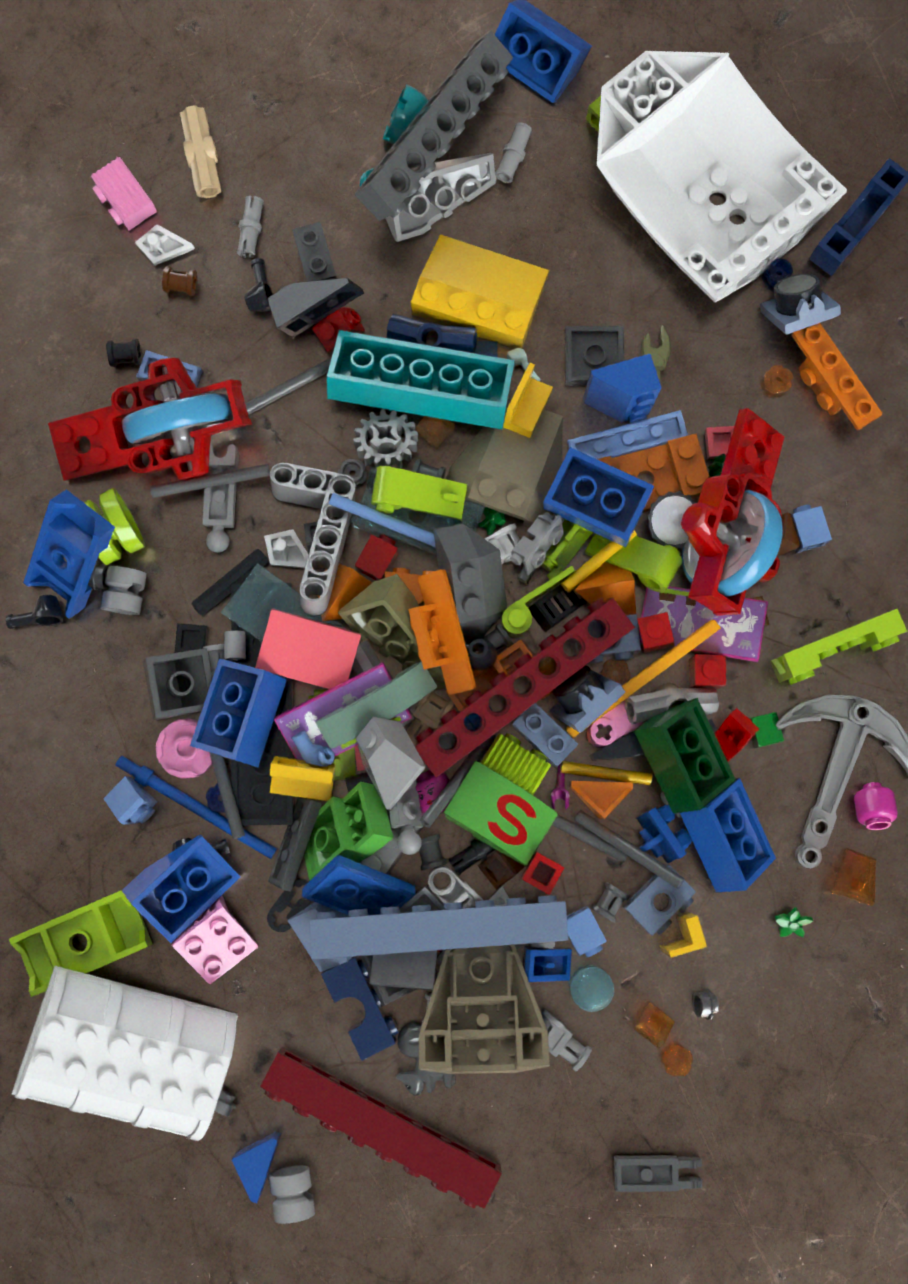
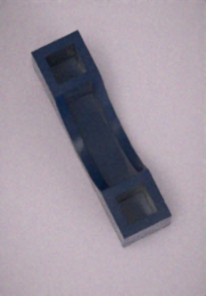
M889 158L848 211L819 242L809 259L832 276L908 183V172Z

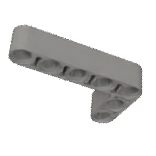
M278 463L270 470V484L273 496L280 501L321 509L300 585L302 610L308 615L317 616L324 613L328 607L352 513L330 505L329 501L333 493L337 494L340 492L347 493L340 496L355 501V482L350 476L290 463ZM338 517V518H341V519H339V520H332V519H330V518ZM327 542L333 543V545L331 546H325L323 544ZM319 568L327 569L325 572H317L315 570ZM312 594L320 595L317 599L308 598Z

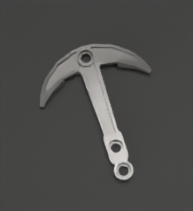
M824 695L796 705L775 724L779 730L800 722L821 721V718L840 723V729L816 804L810 809L801 834L803 844L798 846L795 851V859L802 867L815 868L822 861L821 849L828 844L837 819L836 810L868 733L885 742L883 747L899 761L908 774L907 734L897 719L878 704L854 695ZM860 707L866 710V716L863 719L857 715V710ZM822 821L825 824V830L822 833H818L816 831V824ZM812 850L815 858L813 861L808 862L805 855L808 851Z

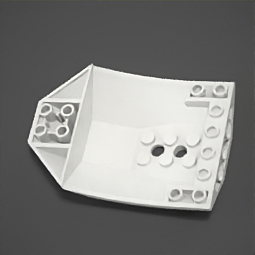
M645 51L602 86L597 167L618 198L651 238L715 303L755 280L798 244L847 191L836 178L793 138L769 111L729 58V53ZM713 193H721L725 196L726 201L722 205H714L710 202L709 197ZM733 215H740L744 218L745 222L736 225L729 218Z

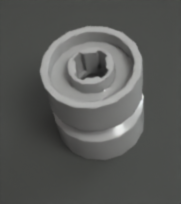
M108 566L105 584L109 588L103 592L100 609L119 614L140 615L143 598L139 596V592L144 590L147 573L126 567Z
M308 1166L285 1167L275 1170L268 1175L271 1194L277 1197L272 1203L274 1221L276 1223H295L315 1215L313 1194L307 1191L312 1186Z

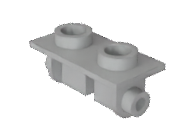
M547 512L539 515L527 530V534L535 539L532 541L523 536L511 551L512 556L510 560L516 565L523 563L527 575H530L534 568H539L542 565L546 552L552 544L556 545L563 535L560 515H557L555 519Z

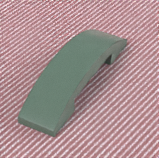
M422 661L395 675L396 678L344 708L341 706L315 721L330 749L357 738L372 717L390 720L436 689L437 685L428 669H423Z

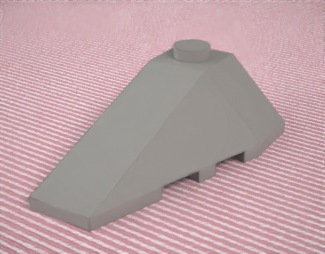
M486 153L435 162L436 167L428 176L422 177L419 180L420 188L411 197H406L403 201L405 204L404 209L394 218L391 216L385 218L395 241L399 242L424 234L442 217L447 218L453 214L452 210L465 201L470 202L496 183L493 154Z

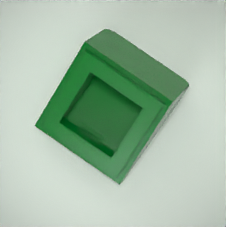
M777 712L750 718L759 728L752 738L754 748L784 741L782 730H778L775 726L779 721Z

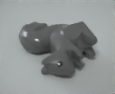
M416 1022L408 1023L402 1027L398 1035V1048L401 1053L416 1059L415 1070L401 1071L396 1074V1079L402 1081L406 1089L415 1096L422 1093L425 1084L428 1093H432L438 1080L443 1081L445 1087L451 1089L452 1085L456 1083V1074L419 1070V1033L422 1024H417Z

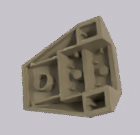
M508 397L507 408L512 400L510 397ZM543 410L530 438L504 427L503 429H496L484 426L452 464L446 477L447 480L467 484L464 505L468 506L469 501L516 517L524 520L523 526L528 528L531 527L539 515H543L545 512L553 516V513L544 510L543 501L562 465L563 416Z
M515 944L446 949L419 1033V1070L447 1074L517 1073L549 1067L548 1031Z

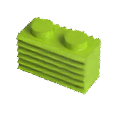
M499 733L481 761V764L507 778L531 795H534L551 764L546 762L547 758L541 752L535 749L529 752L520 746L521 741L509 733L503 736Z

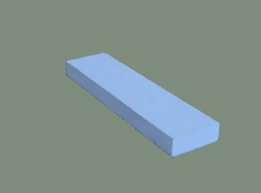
M681 410L570 439L567 441L568 449L571 447L595 459L607 456L614 458L666 444L668 440L688 436Z

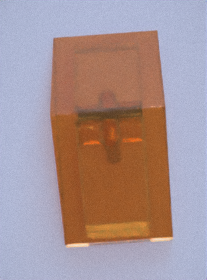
M847 848L831 893L859 904L873 906L875 903L876 859Z

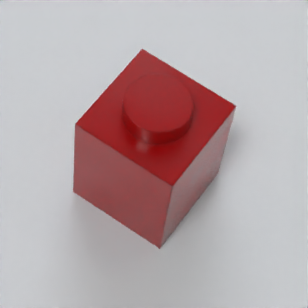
M371 534L354 565L356 571L375 581L384 579L385 571L390 572L399 555V550L395 547L396 542L380 534L379 538Z
M668 612L637 619L645 653L675 646Z
M695 654L689 658V688L713 687L714 689H720L726 686V655Z
M536 852L522 874L521 879L550 895L565 867Z

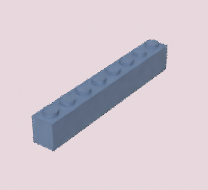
M557 895L538 896V903L527 904L525 898L507 899V905L494 906V900L475 901V907L463 908L462 902L443 903L444 910H431V904L414 905L412 906V912L404 913L399 912V907L380 908V914L368 915L367 909L348 910L349 917H336V911L318 912L317 919L310 920L311 958L324 959L569 940L565 901H557Z

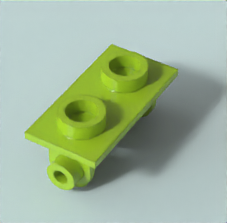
M565 519L562 524L563 535L556 545L552 544L546 552L545 560L541 566L548 572H552L562 566L563 572L593 532Z

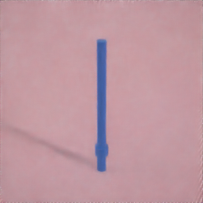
M120 756L115 766L135 777V782L144 787L150 786L232 836L228 819L155 776V771L145 765L140 767L124 756ZM243 828L245 836L238 838V840L272 859L277 848Z

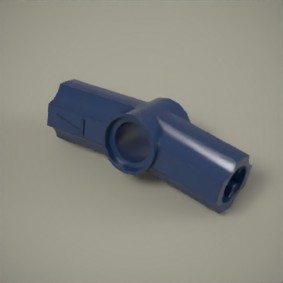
M393 313L386 329V338L427 345L426 335L430 331L435 330L438 333V340L430 346L474 354L477 348V328L436 325Z

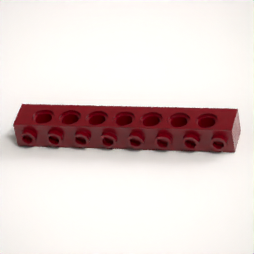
M601 597L587 607L590 612L580 619L577 615L563 625L566 631L558 637L551 634L538 644L541 649L531 656L529 653H526L513 663L516 668L506 675L502 671L489 681L491 684L489 689L483 693L480 690L475 691L464 700L467 704L458 712L454 708L439 719L442 724L433 731L428 727L415 737L417 743L414 746L434 776L437 778L635 628L614 598L604 600ZM593 620L598 621L602 626V633L597 638L592 637L588 632V625ZM570 638L575 640L578 645V650L573 656L566 655L563 650L564 642ZM544 657L550 658L554 664L552 672L547 675H543L538 668L540 660ZM523 675L529 681V688L524 693H517L513 684L517 677ZM500 694L505 700V705L502 710L493 712L489 708V700L493 695ZM470 713H476L480 717V725L475 730H468L464 726V718ZM445 732H451L456 737L454 746L449 749H444L439 745V737Z

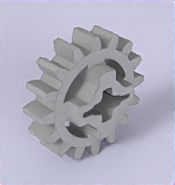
M381 409L380 416H376L373 412L369 413L370 420L361 419V428H355L354 430L356 438L353 440L358 458H364L366 466L375 463L376 470L379 466L392 467L394 464L402 468V460L411 461V452H417L418 433L415 431L414 422H408L406 414L397 417V411L394 410L390 415H386L384 409ZM402 434H404L405 437H406L404 443H403L402 440H401V439H402V438H401V435H402ZM368 437L371 439L370 447L367 445Z

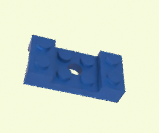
M66 489L49 501L23 583L28 587H50L66 600L65 616L69 619L86 606L92 590L88 586L99 553L108 547L115 526Z

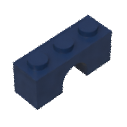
M353 956L348 962L321 973L334 1003L347 997H353L358 999L365 1008V1018L360 1023L350 1027L348 1031L361 1061L396 1044L397 1038L395 1035L399 1033L398 1027L392 1016L386 1017L375 989L370 984L369 975L363 961L359 960L358 956Z

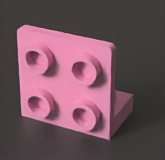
M222 895L171 943L173 948L208 984H212L258 947L257 942L229 913Z

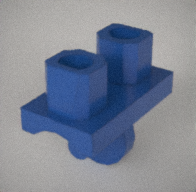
M664 805L657 809L654 807L637 817V820L643 827L639 834L645 841L639 846V849L644 852L650 849L656 858L662 855L667 864L687 854L685 849L692 843V839L683 828L673 834L667 824L675 819V813L672 812L669 805Z

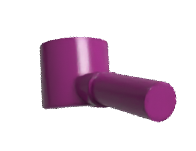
M561 765L557 767L556 789L551 793V806L553 809H555V801L557 799L565 800V809L569 807V792L565 789V773L560 772Z

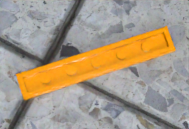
M713 619L709 620L623 684L622 688L625 690V694L594 722L720 630L721 627ZM566 727L567 733L572 738L579 734L573 728Z

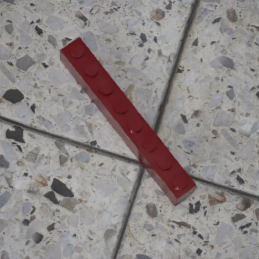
M282 1047L260 1085L262 1089L266 1090L264 1094L270 1099L281 1102L283 1099L293 1105L292 1109L296 1113L304 1117L312 1115L321 1120L320 1125L332 1132H336L337 1129L348 1135L347 1139L351 1143L359 1147L367 1145L375 1149V1154L382 1160L390 1163L392 1160L404 1165L403 1170L417 1178L422 1175L432 1180L431 1185L444 1193H447L448 1190L460 1196L459 1200L471 1208L479 1206L485 1209L502 1175L500 1165Z

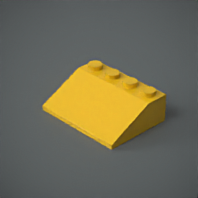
M440 234L417 283L411 300V312L413 316L444 326L477 328V337L489 341H497L498 344L513 349L523 348L549 270Z

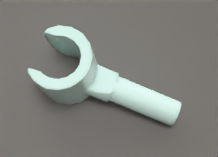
M515 348L509 351L506 355L507 359L515 360L514 367L521 364L523 370L526 371L529 363L525 351L522 348ZM533 371L532 378L537 381H540L541 379L538 377L535 371Z

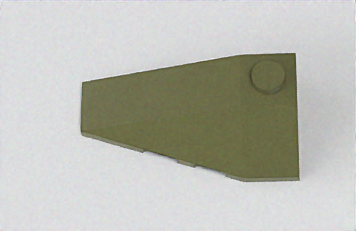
M397 574L374 581L340 609L338 614L352 631L361 633L363 641L368 638L380 647L379 653L387 658L391 655L402 664V670L421 661L418 656V645L410 625L408 609L418 607L419 605L415 596ZM441 666L428 669L437 685V688L434 690L445 688L446 685Z

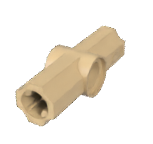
M196 105L185 107V110L180 112L185 136L183 145L189 168L192 170L196 194L198 197L206 199L216 197L222 191L216 166L218 157L213 137L210 136L206 112L204 108L197 107Z

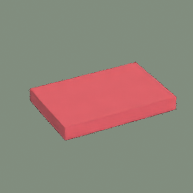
M272 608L255 668L331 689L349 679L361 633Z

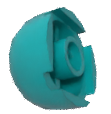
M406 84L392 111L390 126H386L382 140L394 145L428 102L427 97L422 92Z

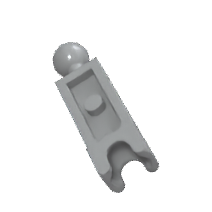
M210 444L209 473L205 474V476L238 470L239 451L237 446L230 444L226 456L218 458L217 451ZM236 482L204 488L203 526L212 527V531L206 538V545L212 552H223L229 545V536L224 532V528H234Z
M416 780L394 807L389 810L391 828L401 829L402 831L397 839V846L406 855L418 852L422 843L420 835L415 832V830L423 827L420 822L421 810L419 796L416 791Z

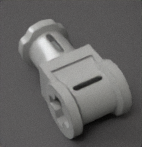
M545 1009L542 1014L548 1031L549 1052L555 1057L559 1054L572 1064L574 1071H578L588 1059L592 1048L589 1046L584 1047L574 1039L572 1031L556 1016Z

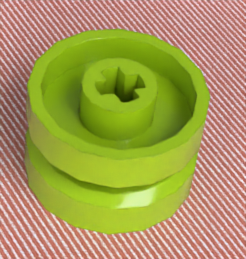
M111 488L99 495V504L102 511L96 503L90 500L84 502L115 526L108 547L99 553L98 556L105 565L108 566L121 559L122 550L120 544L129 553H134L146 547L133 515L115 488Z

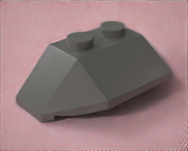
M464 524L433 529L439 570L445 569L447 572L464 641L471 643L477 638L482 639L507 609L500 549Z

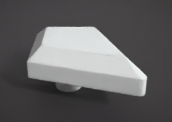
M158 224L135 242L138 248L154 265L194 250L192 243Z
M293 529L264 536L271 566L305 569L309 555Z

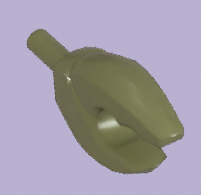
M664 325L660 326L659 348L651 346L649 333L645 334L641 343V356L651 354L660 384V371L665 369L671 354V341Z

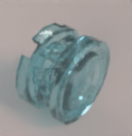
M585 965L579 967L572 974L569 981V992L573 1001L580 1008L596 1012L604 1009L611 1002L614 995V985L611 977L603 969L595 965Z

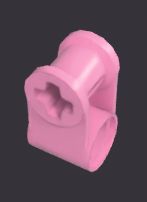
M624 700L590 725L586 730V738L592 746L602 748L620 737L626 736L645 722L630 723L625 710ZM605 727L607 729V733L604 735L605 738L601 737L598 739L596 737V733L599 731L598 728L602 729Z

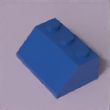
M516 0L509 3L495 32V36L513 56V59L506 67L508 72L552 103L558 100L578 74L592 48V45L526 0Z
M651 354L591 370L583 396L584 403L621 423L625 421L634 423L645 420L662 388Z
M219 658L190 746L258 767L287 679L262 669Z
M735 778L736 780L701 810L680 812L716 893L746 891L776 859L740 778Z

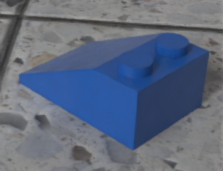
M200 834L145 868L122 889V892L128 901L172 943L225 893L240 876Z

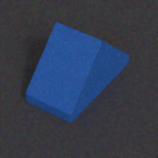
M524 945L523 968L528 981H570L572 949L537 948Z
M274 1132L237 1151L231 1159L251 1202L257 1203L262 1194L282 1133Z

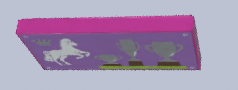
M668 586L664 593H658L646 588L642 617L668 612L675 646L709 620L713 619L721 629L691 650L692 652L726 655L729 658L754 662L759 661L768 601L745 598L740 615L716 616L713 614V611L696 600L688 598L690 589ZM639 629V640L640 643H642V638Z
M383 662L276 716L274 721L294 757L303 760L292 740L294 735L301 731H306L312 744L330 748L315 721L341 706L344 708L393 679ZM407 708L390 720L403 723L411 719L412 714L409 708ZM356 738L331 750L337 756L357 746Z

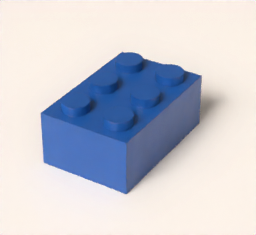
M570 447L543 501V507L548 512L560 515L563 519L626 547L652 494L654 485Z

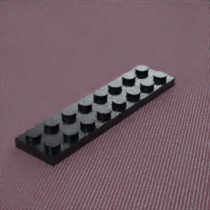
M292 583L231 584V631H245L246 659L231 660V662L256 667L271 609L293 614ZM280 676L287 679L275 717L293 708V679ZM273 721L258 767L231 759V787L242 826L293 825L294 796L270 793L272 776H269L274 757L294 759V755L275 721Z

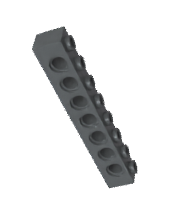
M489 31L473 43L354 194L379 221L388 216L394 218L404 209L405 204L403 201L405 198L411 197L420 188L419 180L422 177L425 178L436 167L435 159L442 157L450 149L451 145L448 142L463 132L466 127L463 124L465 120L471 119L479 111L478 103L487 99L494 91L492 85L498 83L508 73L506 67L513 59V56L492 31Z

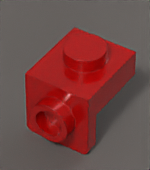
M341 307L312 328L327 352L334 351L339 330L359 334L365 331L360 323L361 317L354 309L349 307Z
M738 708L732 711L719 729L714 732L727 762L733 759L759 730L751 719L745 716Z

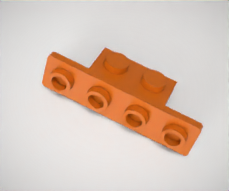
M820 323L791 334L807 357L798 368L801 378L807 386L812 388L817 395L819 405L824 410H827L830 416L842 409L854 427L860 430L882 415V411Z
M441 569L418 577L425 605L408 609L410 625L418 645V656L422 661L423 669L441 666L449 695L473 690L476 688V683L447 572L445 569Z

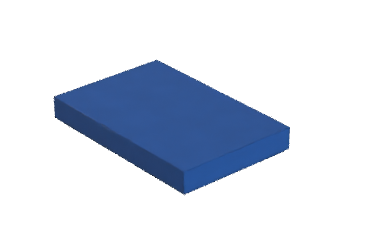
M340 855L332 859L302 888L303 898L349 915L348 910L367 909L368 915L380 914V908L399 907L400 909L416 895L415 885Z

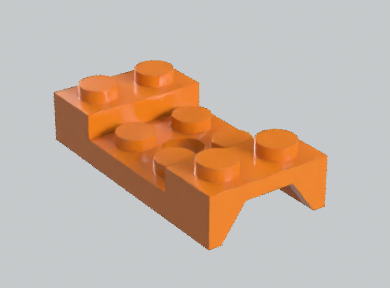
M697 433L668 440L666 444L611 458V456L597 459L636 478L642 473L652 477L654 488L643 512L651 510V504L656 502L659 496L665 495L669 491L673 493L681 491L684 495H691L692 499L699 498L703 484L709 477Z

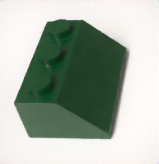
M698 698L691 699L653 716L634 730L673 813L701 810L736 780Z

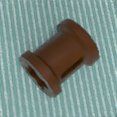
M165 266L162 278L163 291L166 293H170L171 290L187 292L188 296H194L197 288V271L190 269L189 272L178 271Z

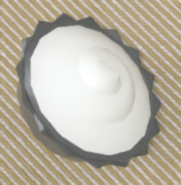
M669 491L665 495L659 496L656 502L651 504V510L647 515V527L651 531V537L657 540L658 544L662 546L670 545L678 549L684 547L688 536L681 526L682 517L691 505L697 503L692 500L691 495H684L681 491L676 493Z

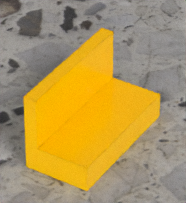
M529 363L507 408L503 424L504 428L528 438L531 437L553 390L552 386L532 378L535 367L533 363Z
M275 756L270 766L269 776H272L270 793L328 801L332 796L336 765L318 766L306 763L300 759Z
M688 911L677 914L676 918L683 939L660 945L661 952L670 958L707 947L698 916Z

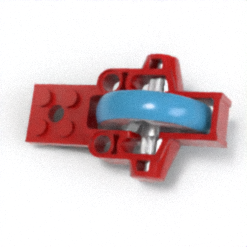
M164 358L148 365V379L117 388L112 393L111 406L48 423L63 481L85 477L129 465V468L136 473H151L172 468L179 480L196 478L209 473L211 435L252 424L246 409L241 381L230 379L197 388L180 358ZM160 387L163 401L157 400L155 397V390ZM226 390H227V394H228V395L222 394V393H219V392H223V391H226ZM129 394L133 396L134 400L131 408L126 403ZM84 436L89 439L91 444L90 450L87 453H83L79 447V442ZM127 440H128L130 443H132V444H143V445H139V446H135V447L129 448V447H128V444H127ZM175 444L179 457L173 459L170 455V450ZM145 452L149 456L147 467L142 463V455Z
M749 408L740 409L738 412L721 475L708 477L705 480L698 503L691 505L685 511L681 521L682 529L688 536V540L682 550L684 573L692 584L688 598L696 600L713 611V614L716 616L740 615L747 589L756 582L764 583L771 580L777 574L780 566L777 554L783 535L782 514L779 505L772 500L771 486L784 436ZM731 524L732 529H729L726 526Z

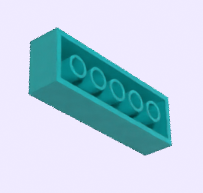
M339 330L327 373V399L503 429L515 360Z

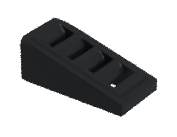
M560 584L534 602L528 609L542 630L547 632L585 605L587 601L584 598L580 600L573 590L567 592ZM562 591L572 602V606H570L566 599L563 597V595L561 594ZM552 598H554L556 603L562 609V613H560L556 606L553 604V602L551 601Z

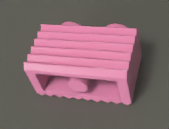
M120 157L112 160L111 163L102 167L101 170H97L96 173H92L91 177L96 184L92 189L101 203L107 201L112 208L108 212L118 226L123 223L127 230L130 231L157 212L151 199Z

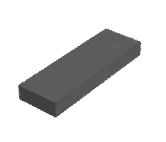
M297 798L293 813L294 822L293 825L287 826L268 880L269 883L291 892L322 803L308 798Z

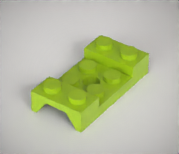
M895 609L785 653L781 657L771 660L770 663L778 682L781 683L788 680L790 685L815 676L813 669L822 666L820 660L838 653L836 647H839L842 652L857 645L860 646L861 650L871 646L874 652L899 642L898 635L907 632V629L898 609Z
M122 890L9 938L10 944L20 953L29 975V993L31 997L47 990L54 966L86 974L153 945L141 913L128 901ZM77 933L83 934L87 938V947L83 951L76 950L72 945V939Z

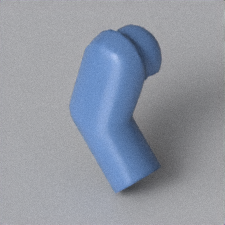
M301 731L292 737L306 763L318 766H328L333 763L335 759L334 752L328 747L312 744L306 731Z

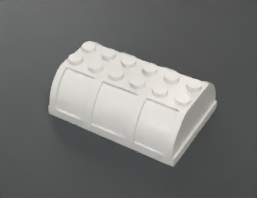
M54 966L12 1090V1095H15V1098L24 1100L29 1098L66 1107L70 1111L82 1114L84 1112L129 1122L133 1126L145 1129L150 1127L200 1141L211 1123L231 1061L238 1015Z

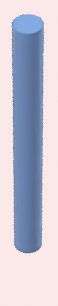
M332 494L329 501L330 505L436 548L433 533L338 494Z

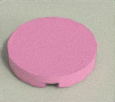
M191 718L178 719L165 727L159 734L156 743V756L164 770L170 775L182 779L196 778L206 773L213 765L209 752L190 746L198 723L197 720Z

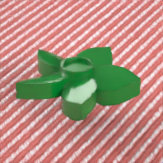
M485 507L484 515L486 519L480 522L478 527L482 529L487 528V534L491 536L496 525L501 527L506 522L503 517L504 513Z
M796 907L788 915L780 914L775 916L780 926V937L789 936L792 932L804 937L803 925L813 922L812 917H800L799 910Z

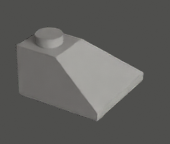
M372 717L357 736L356 741L365 770L385 808L391 810L426 766L401 722Z

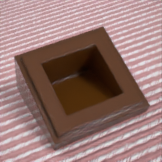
M788 512L782 514L781 517L783 535L777 555H783L800 547L792 516Z
M498 850L488 856L487 860L477 865L496 890L524 868V865Z

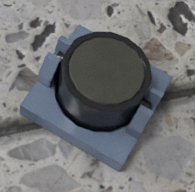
M811 274L792 275L778 281L774 288L775 298L760 303L761 313L786 335L841 315L840 305L821 290L819 278Z
M585 665L553 689L552 693L559 702L549 711L556 719L580 733L623 696L625 690L619 683L592 671L589 666Z

